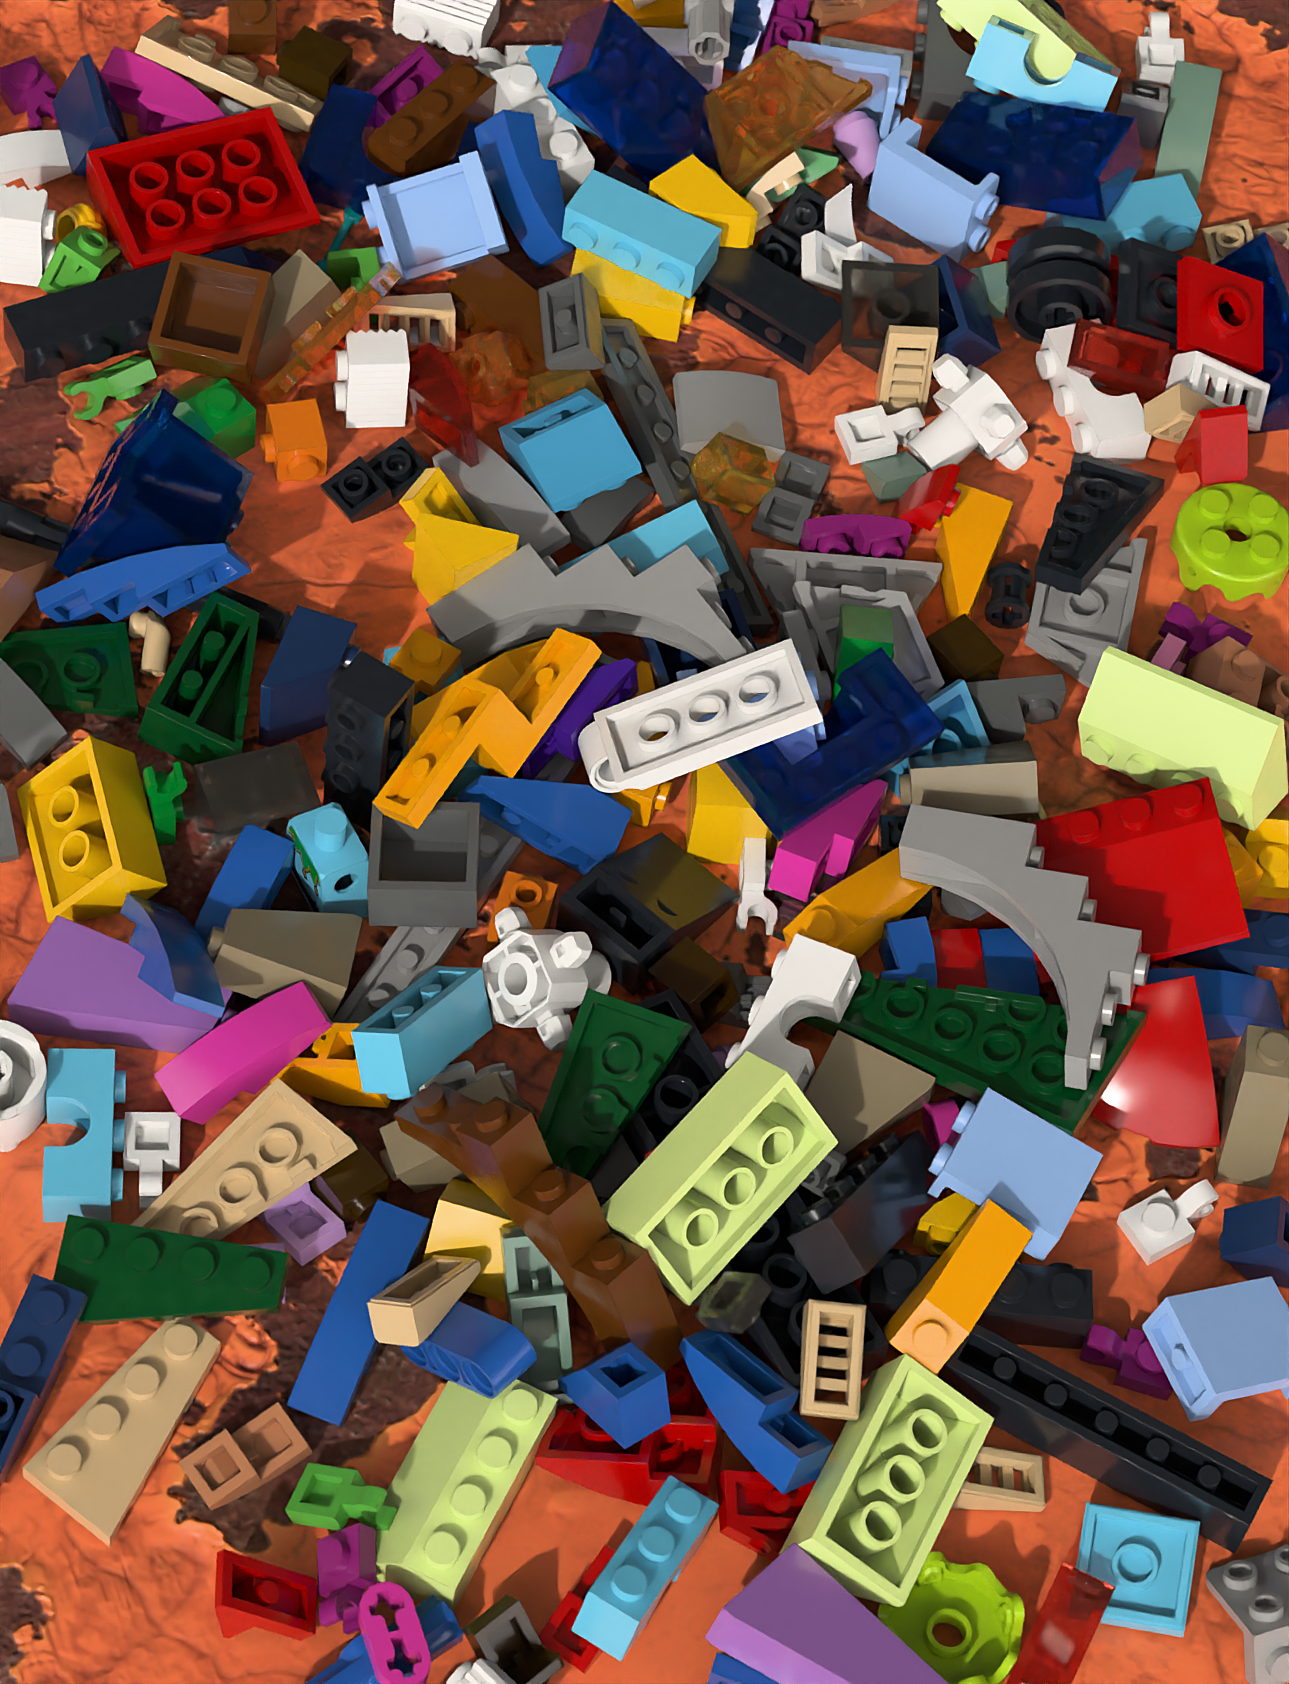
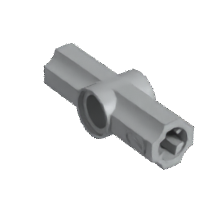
M685 0L684 24L688 25V54L693 55L699 64L716 65L719 60L728 57L734 0Z

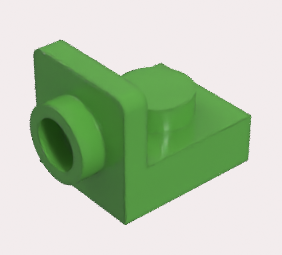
M79 225L60 241L38 287L48 294L98 281L105 270L117 260L120 250L110 244L101 233Z
M375 247L347 248L327 253L326 274L332 279L338 289L349 288L352 306L353 298L385 296ZM369 314V325L378 324V314Z

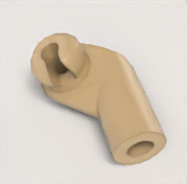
M149 609V613L138 610L130 615L128 631L129 635L133 638H144L140 672L148 676L162 677L165 675L171 642L170 631L162 616L154 610Z

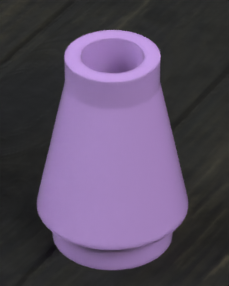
M856 111L845 115L834 124L832 128L835 135L833 143L859 173L863 182L871 184L880 145L879 134L875 120L868 118L867 114L863 111Z

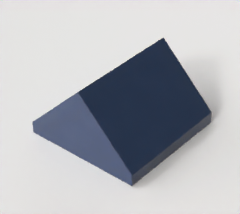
M87 54L80 57L52 104L72 175L86 177L87 151L127 142L130 139L121 109L91 55Z

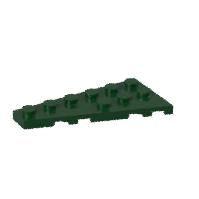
M860 970L862 978L839 1024L819 1016H811L799 1020L833 1037L840 1030L935 1077L937 1084L977 1102L987 1088H990L1064 1131L1071 1137L1076 1138L1145 1027L1147 1012L1127 1010V1015L1115 1014L1112 1026L1103 1025L1100 1037L1106 1038L1104 1062L1101 1071L1092 1069L1087 1090L1065 1087V1049L1068 1034L1066 1015L1063 1006L1046 1004L1041 996L957 984L956 990L928 986V980L908 977L907 982L903 983L876 979L871 971Z

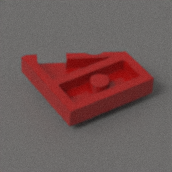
M723 1470L716 1477L720 1533L773 1562L780 1556L779 1553L817 1480L783 1495L759 1472Z

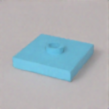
M1086 1502L1068 1617L1183 1637L1200 1521Z

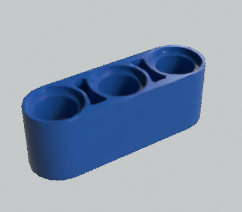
M459 1301L454 1304L435 1330L417 1347L398 1345L407 1358L420 1368L490 1399L498 1396L537 1361L535 1349L518 1328Z

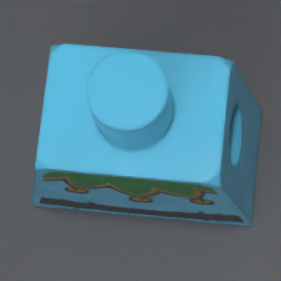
M332 802L290 819L284 838L295 842L294 866L291 873L312 912L354 914L362 918L368 916L367 882L369 857L341 805ZM340 879L339 889L341 890L334 889V886L336 882Z

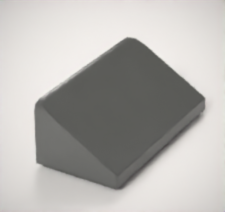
M579 273L539 288L546 367L549 370H592L605 367L598 293L585 275Z

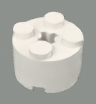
M0 1020V1152H9L17 1148L22 1140L30 1136L38 1128L47 1110V1066L44 1055L39 1048V1043L33 1034L20 1025Z

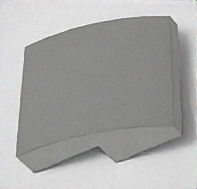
M701 370L676 373L672 380L680 450L723 463L733 450L774 463L779 461L786 451L777 380L733 371Z

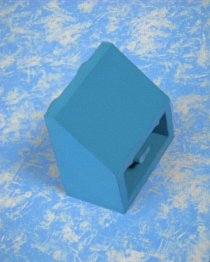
M587 388L498 428L509 465L537 492L553 513L575 509L583 503L584 499L603 490L617 489L623 486L627 479L643 472L640 462L607 404Z

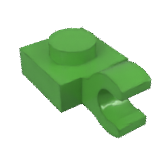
M130 356L90 374L89 379L70 382L65 386L64 392L66 395L71 396L77 395L82 391L85 392L87 395L86 406L76 410L73 414L77 419L89 420L99 414L103 401L107 396L115 397L116 400H124L136 396L144 391L142 384L157 378V375L149 358Z
M309 1462L285 1508L286 1513L294 1524L337 1531L344 1529L349 1517L375 1530L387 1531L398 1512L394 1506L382 1505L388 1494L387 1491L377 1486H365L366 1483L358 1470Z

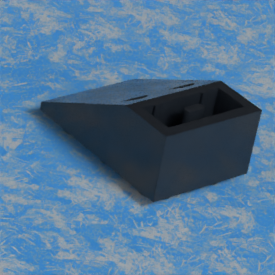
M661 832L596 865L563 894L559 901L555 929L564 933L585 932L593 946L592 950L604 955L608 961L611 978L634 996L651 981L647 970L656 963L657 959L664 952L672 949L686 936L694 942L739 901L740 895Z

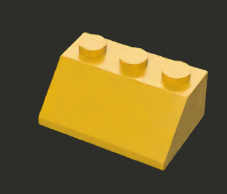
M88 736L17 789L48 923L52 924L57 915L75 922L119 914L127 893L148 899L168 885L133 752Z

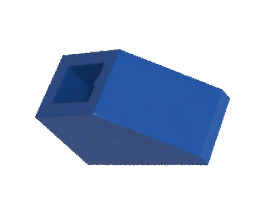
M632 1342L603 1352L557 1379L558 1387L624 1449L671 1422L665 1372Z

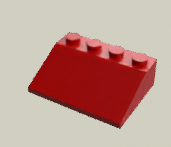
M270 106L87 151V191L96 211L101 214L102 220L106 224L108 234L134 270L171 260L173 250L199 255L320 224L321 217Z
M1209 776L1031 822V824H1036L1037 846L1045 848L1042 869L1088 877V899L1097 900L1094 922L1142 930L1141 953L1150 954V962L1250 937ZM1033 951L1042 989L1055 987L1052 978Z

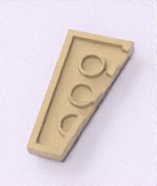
M170 15L165 16L140 37L135 53L172 72L176 71L189 77L190 83L201 90L222 92L232 97L233 102L251 111L270 106L278 124L288 130L295 132L304 130L309 132L321 119L326 103L278 76L268 75L263 79L257 75L258 68L255 66V63L241 55L223 56L215 51L216 41L202 33L196 34L195 37L187 36L179 31L182 22Z
M276 1078L131 1225L219 1241L358 1148L348 1135L279 1078Z
M178 1317L175 1320L165 1321L22 1467L23 1477L110 1547L120 1530V1524L130 1506H134L142 1492L145 1480L156 1460L163 1455L172 1439L173 1430L183 1413L189 1409L219 1356L221 1342L189 1317Z

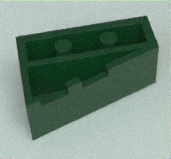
M215 591L211 592L149 701L137 739L229 784L232 783L242 755L250 675L253 669L259 621L258 612Z

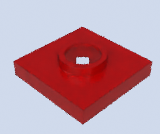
M1189 255L1177 261V349L1183 352L1199 351L1250 375L1263 370V282ZM1228 302L1232 306L1234 313L1229 315L1230 324L1222 318L1218 303Z

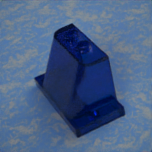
M162 388L109 445L52 566L69 578L90 556L113 562L128 556L177 546L225 543L231 548L232 542L227 537L237 528L245 515L240 506L254 473L174 416L173 413L179 399Z
M881 647L840 673L836 682L841 689L829 713L823 716L826 739L817 741V750L791 765L774 742L770 741L716 762L779 842L928 745L943 733L945 729L944 724Z

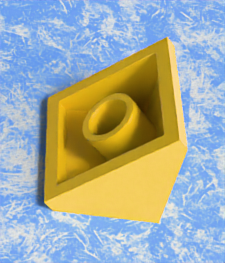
M419 512L416 524L412 581L431 606L517 551L519 535Z
M725 758L692 771L686 799L685 851L698 862L739 865L744 838H766L767 859L779 803L730 758Z
M452 1178L438 1200L422 1263L433 1255L479 1260L481 1272L466 1291L506 1303L499 1228L518 1225L480 1187Z

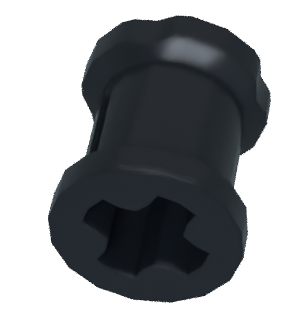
M999 563L995 567L990 568L987 573V583L991 588V600L986 604L985 618L991 625L998 628H1019L1024 626L1030 618V608L1026 603V590L1031 586L1032 574L1029 569L1019 563ZM1007 577L1011 578V584H1006ZM1006 607H1011L1010 614H1006Z

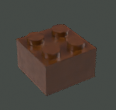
M173 250L148 340V347L153 362L251 385L276 294L271 272Z

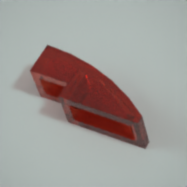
M1079 318L1075 324L1067 367L1103 385L1126 394L1136 393L1138 398L1150 401L1165 392L1172 360L1176 354L1183 352L1169 349L1170 343Z
M431 342L408 352L410 371L407 401L412 405L416 428L472 468L478 465L479 444L467 387L459 371L447 356Z
M1062 1562L1006 1684H1072L1116 1587Z

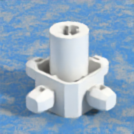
M947 353L937 359L932 365L933 375L943 388L933 395V398L942 413L907 442L911 453L926 468L928 473L952 463L957 465L973 451L989 460L996 458L1003 466L1013 471L1019 469L1028 460V451L1019 438L1028 429L1025 420L987 373L971 364L965 367L958 358Z
M507 907L495 915V927L501 944L484 956L482 964V974L487 990L486 995L492 1024H504L512 1028L536 1027L541 1040L550 1051L563 1050L573 1028L570 1017L567 1014L582 1004L587 988L603 994L608 993L611 985L609 963L604 955L592 950L593 946L585 932L564 933L556 929L532 930V926L523 910L519 907Z

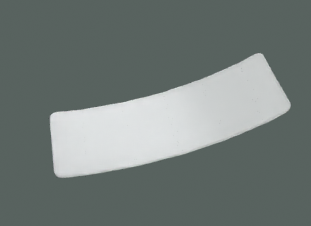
M849 184L829 199L825 206L826 236L846 247L857 243L852 219V184Z

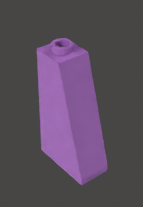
M58 915L7 1000L8 1020L22 1026L33 1034L177 1054L183 1052L207 1033L239 1014V1012L234 1010L235 991L221 986L225 1004L222 1018L171 1002L137 977L145 958L144 955L122 941Z
M795 1542L722 1608L705 1636V1639L714 1647L780 1684H949Z

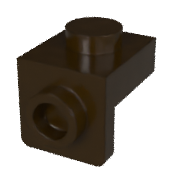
M505 1595L462 1629L477 1659L482 1658L493 1661L516 1684H548L550 1677L564 1666L559 1653L542 1645L520 1601L510 1595Z

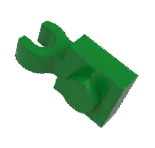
M180 761L173 762V771L167 775L165 771L154 772L152 766L146 767L143 771L144 794L158 846L176 843V822L184 821L180 794L187 788V781L183 765Z

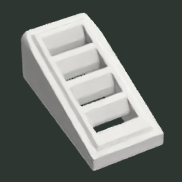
M1199 351L1180 353L1174 356L1165 391L1181 383L1218 406L1229 407L1240 404L1242 392L1245 389L1248 391L1245 400L1248 412V430H1260L1270 384ZM1210 377L1212 379L1208 395H1205L1208 379ZM1230 384L1226 402L1223 403L1226 386Z

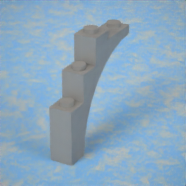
M528 543L426 608L438 638L444 637L446 643L462 651L460 661L463 670L498 651L536 638L551 636L556 628L571 633L618 632L655 639L690 653L712 668L756 652L745 636L736 639L729 630L732 628V624L721 607L722 603L716 585L721 583V578L714 565L706 556L698 559L686 544L639 573L628 556L619 559L610 546L605 544L561 573L549 555L541 559Z
M911 804L899 843L900 876L941 887L977 903L1009 925L1036 953L1055 984L1066 1015L1068 1034L1065 1049V1087L1087 1090L1092 1069L1101 1071L1104 1062L1106 1038L1100 1037L1103 1025L1112 1026L1117 1003L1130 1006L1135 985L1145 986L1150 954L1141 953L1142 930L1095 923L1097 900L1088 899V877L1042 869L1045 848L1037 846L1036 824Z

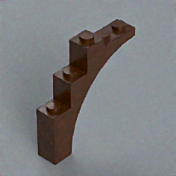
M433 1082L427 1088L418 1091L410 1102L394 1114L401 1132L428 1146L462 1171L488 1194L522 1229L575 1297L597 1333L605 1352L632 1342L664 1372L669 1370L683 1357L679 1346L684 1336L648 1250L611 1233L590 1181L553 1164L532 1112L497 1096L489 1102L482 1104L439 1083Z

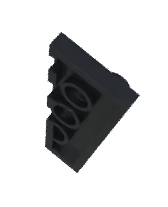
M1075 452L1071 462L1070 473L1066 476L1063 484L1060 502H1057L1053 513L1051 528L1047 530L1036 562L1034 581L1052 586L1061 592L1081 596L1162 498L1165 480Z

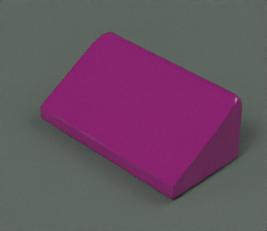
M421 44L398 62L354 102L350 108L357 115L379 128L441 75L444 70Z

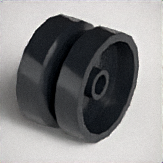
M1054 226L1035 230L1019 238L1009 249L1005 264L1006 284L1009 286L1006 296L1007 318L1011 328L1022 338L1042 345L1047 329L1094 319H1100L1104 329L1110 324L1114 310L1113 290L1110 285L1112 279V260L1107 245L1095 234L1076 227Z

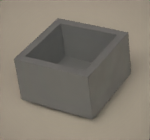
M437 802L418 829L383 815L372 803L367 882L369 926L477 928L481 847L480 803Z

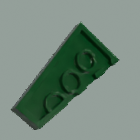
M126 622L8 633L1 641L0 658L23 680L48 709L138 719V704Z
M587 988L537 1123L553 1164L591 1181L693 1026Z
M68 1214L53 1281L87 1295L88 1302L78 1324L93 1323L97 1326L119 1324L120 1321L151 1319L154 1322L175 1320L178 1317L206 1316L211 1318L280 1313L292 1257L287 1252Z

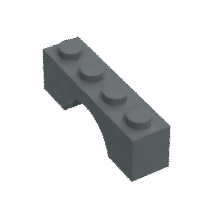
M918 0L915 23L923 24V34L916 33L912 61L920 62V71L913 70L909 98L917 99L916 118L971 125L979 88L973 84L974 78L965 74L973 56L962 50L952 39L948 30L950 25L940 15L942 8L937 4L938 0Z

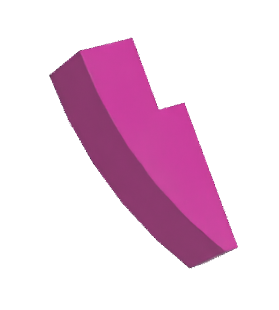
M114 46L100 71L121 111L138 116V132L151 136L227 117L209 98L183 78L143 56Z
M878 779L854 787L829 799L809 812L789 831L777 847L767 887L807 902L824 873L844 880L879 821L889 783Z
M301 981L269 996L216 1027L177 1055L154 1076L178 1117L204 1125L242 1090L252 1094L257 1093L328 1030L333 1023L308 983Z

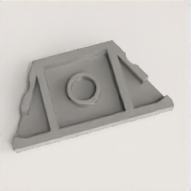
M1131 539L1129 547L1119 548L1081 596L1061 592L1052 586L1036 582L1024 644L1090 689L1102 654L1110 645L1127 652L1147 539Z
M750 547L748 566L779 621L782 612L800 610L792 591L794 583L800 580L811 581L812 586L839 589L841 585L863 587L871 592L881 589L903 591L907 593L917 616L939 582L942 572V563L755 547Z
M797 581L794 583L792 591L800 610H802L808 629L815 630L819 655L829 675L831 684L841 604L892 611L894 648L882 710L841 706L863 761L867 766L873 763L881 729L941 691L945 683L906 592L886 589L871 592L863 587L841 585L839 589L812 586L811 581Z

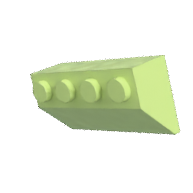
M1044 0L937 1V4L942 8L940 12L941 17L957 31H961L963 28L966 29L977 39L974 43L976 48L992 15L1034 32L1035 35L1028 50V60L1032 69L1042 77L1057 78L1066 74L1070 70L1078 51L1117 67ZM1045 109L1053 119L1063 124L1059 121L1061 115Z
M1110 645L1106 648L1078 718L1082 756L1090 759L1095 764L1105 765L1130 776L1138 783L1148 784L1157 789L1209 776L1219 817L1224 821L1234 822L1255 831L1288 793L1284 719Z
M746 1051L601 1207V1210L611 1233L647 1249L661 1283L689 1306L836 1146L838 1141L787 1071Z
M906 1353L872 1371L860 1395L858 1419L847 1420L779 1555L795 1542L850 1594L895 1607L904 1605L994 1418Z
M518 1379L512 1382L494 1399L484 1397L448 1380L387 1489L388 1494L382 1505L394 1506L398 1512L389 1530H375L376 1582L398 1584L407 1590L411 1599L419 1603L434 1595L438 1600L444 1601L451 1611L454 1612L535 1461L540 1441L555 1417L557 1398Z

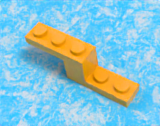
M556 628L507 697L499 688L464 675L372 803L383 815L418 829L456 775L464 767L469 757L480 766L513 778L579 684L586 677L589 670L602 654V651L592 640Z

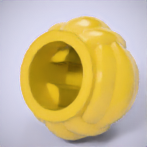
M78 203L63 211L57 218L55 238L58 245L61 240L79 225L97 231L107 238V227L102 220L101 214L89 204Z

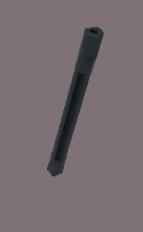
M0 498V535L65 554L66 562L86 570L128 556L142 554ZM225 586L215 590V592L259 613L257 638L275 645L281 642L292 618L288 611ZM211 593L182 608L199 614Z

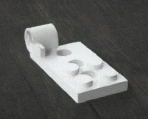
M790 638L593 713L595 721L582 730L578 738V746L590 783L595 789L605 793H616L629 788L644 790L823 722L793 641ZM768 694L758 702L747 703L755 695ZM708 713H718L711 720L705 722H697V720L703 715H706ZM658 732H668L659 740L647 741Z

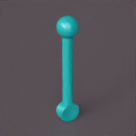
M348 205L345 207L343 214L344 222L327 253L339 251L353 224H357L362 220L363 210L359 206ZM327 253L323 260L315 263L325 274L327 271Z

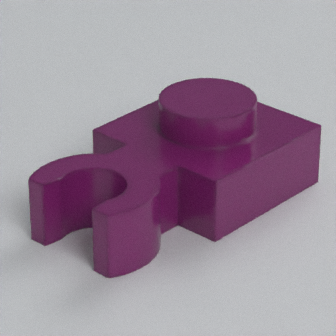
M35 55L0 67V96L12 114L15 116L26 111L30 131L42 130V121L40 119L42 117L54 119L59 127L52 104L56 97V86Z

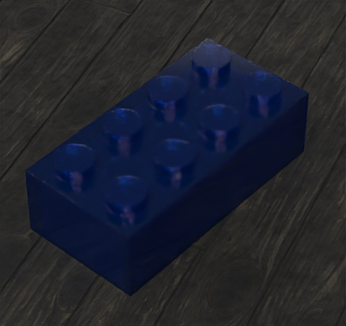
M609 0L572 20L547 89L649 183L691 154L707 167L714 169L721 178L740 120L613 0Z
M967 91L962 93L925 149L928 157L974 185H978L990 172L998 175L1000 179L996 196L999 197L998 204L1104 222L1107 221L1143 163L1136 117Z

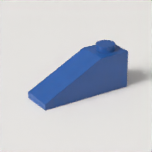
M481 775L462 789L455 800L457 802L480 803L481 816L582 876H585L596 865L614 857L633 812L618 803L611 793L598 791L590 785Z

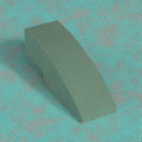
M1176 60L1169 84L1168 107L1159 134L1152 179L1182 173L1195 202H1197L1222 69Z
M519 1226L499 1228L508 1321L526 1336L537 1355V1361L517 1379L557 1398V1405L573 1404L575 1402L558 1387L557 1379L573 1370L567 1294L564 1282Z

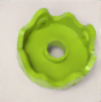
M1217 483L1205 486L1194 492L1182 504L1176 516L1169 542V548L1175 554L1179 564V575L1183 586L1189 591H1197L1203 585H1213L1219 588L1224 593L1225 598L1231 602L1239 601L1256 593H1261L1266 599L1271 598L1280 588L1289 570V512L1278 500L1268 493L1245 484ZM1229 529L1238 530L1248 540L1242 542L1231 540L1224 531Z
M939 1551L928 1554L904 1605L895 1607L881 1603L876 1616L949 1684H1003L1011 1673L1020 1654L1024 1605L1018 1593H1011L1006 1590L995 1577L993 1571L985 1564L978 1562L969 1565L951 1563ZM940 1623L951 1624L960 1631L963 1642L955 1647L943 1646L933 1637L932 1628Z

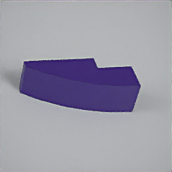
M625 658L590 670L513 778L534 780L558 752L575 763L581 756L578 746L579 735L587 725L595 721L593 713L630 700L639 691L636 663L629 658Z

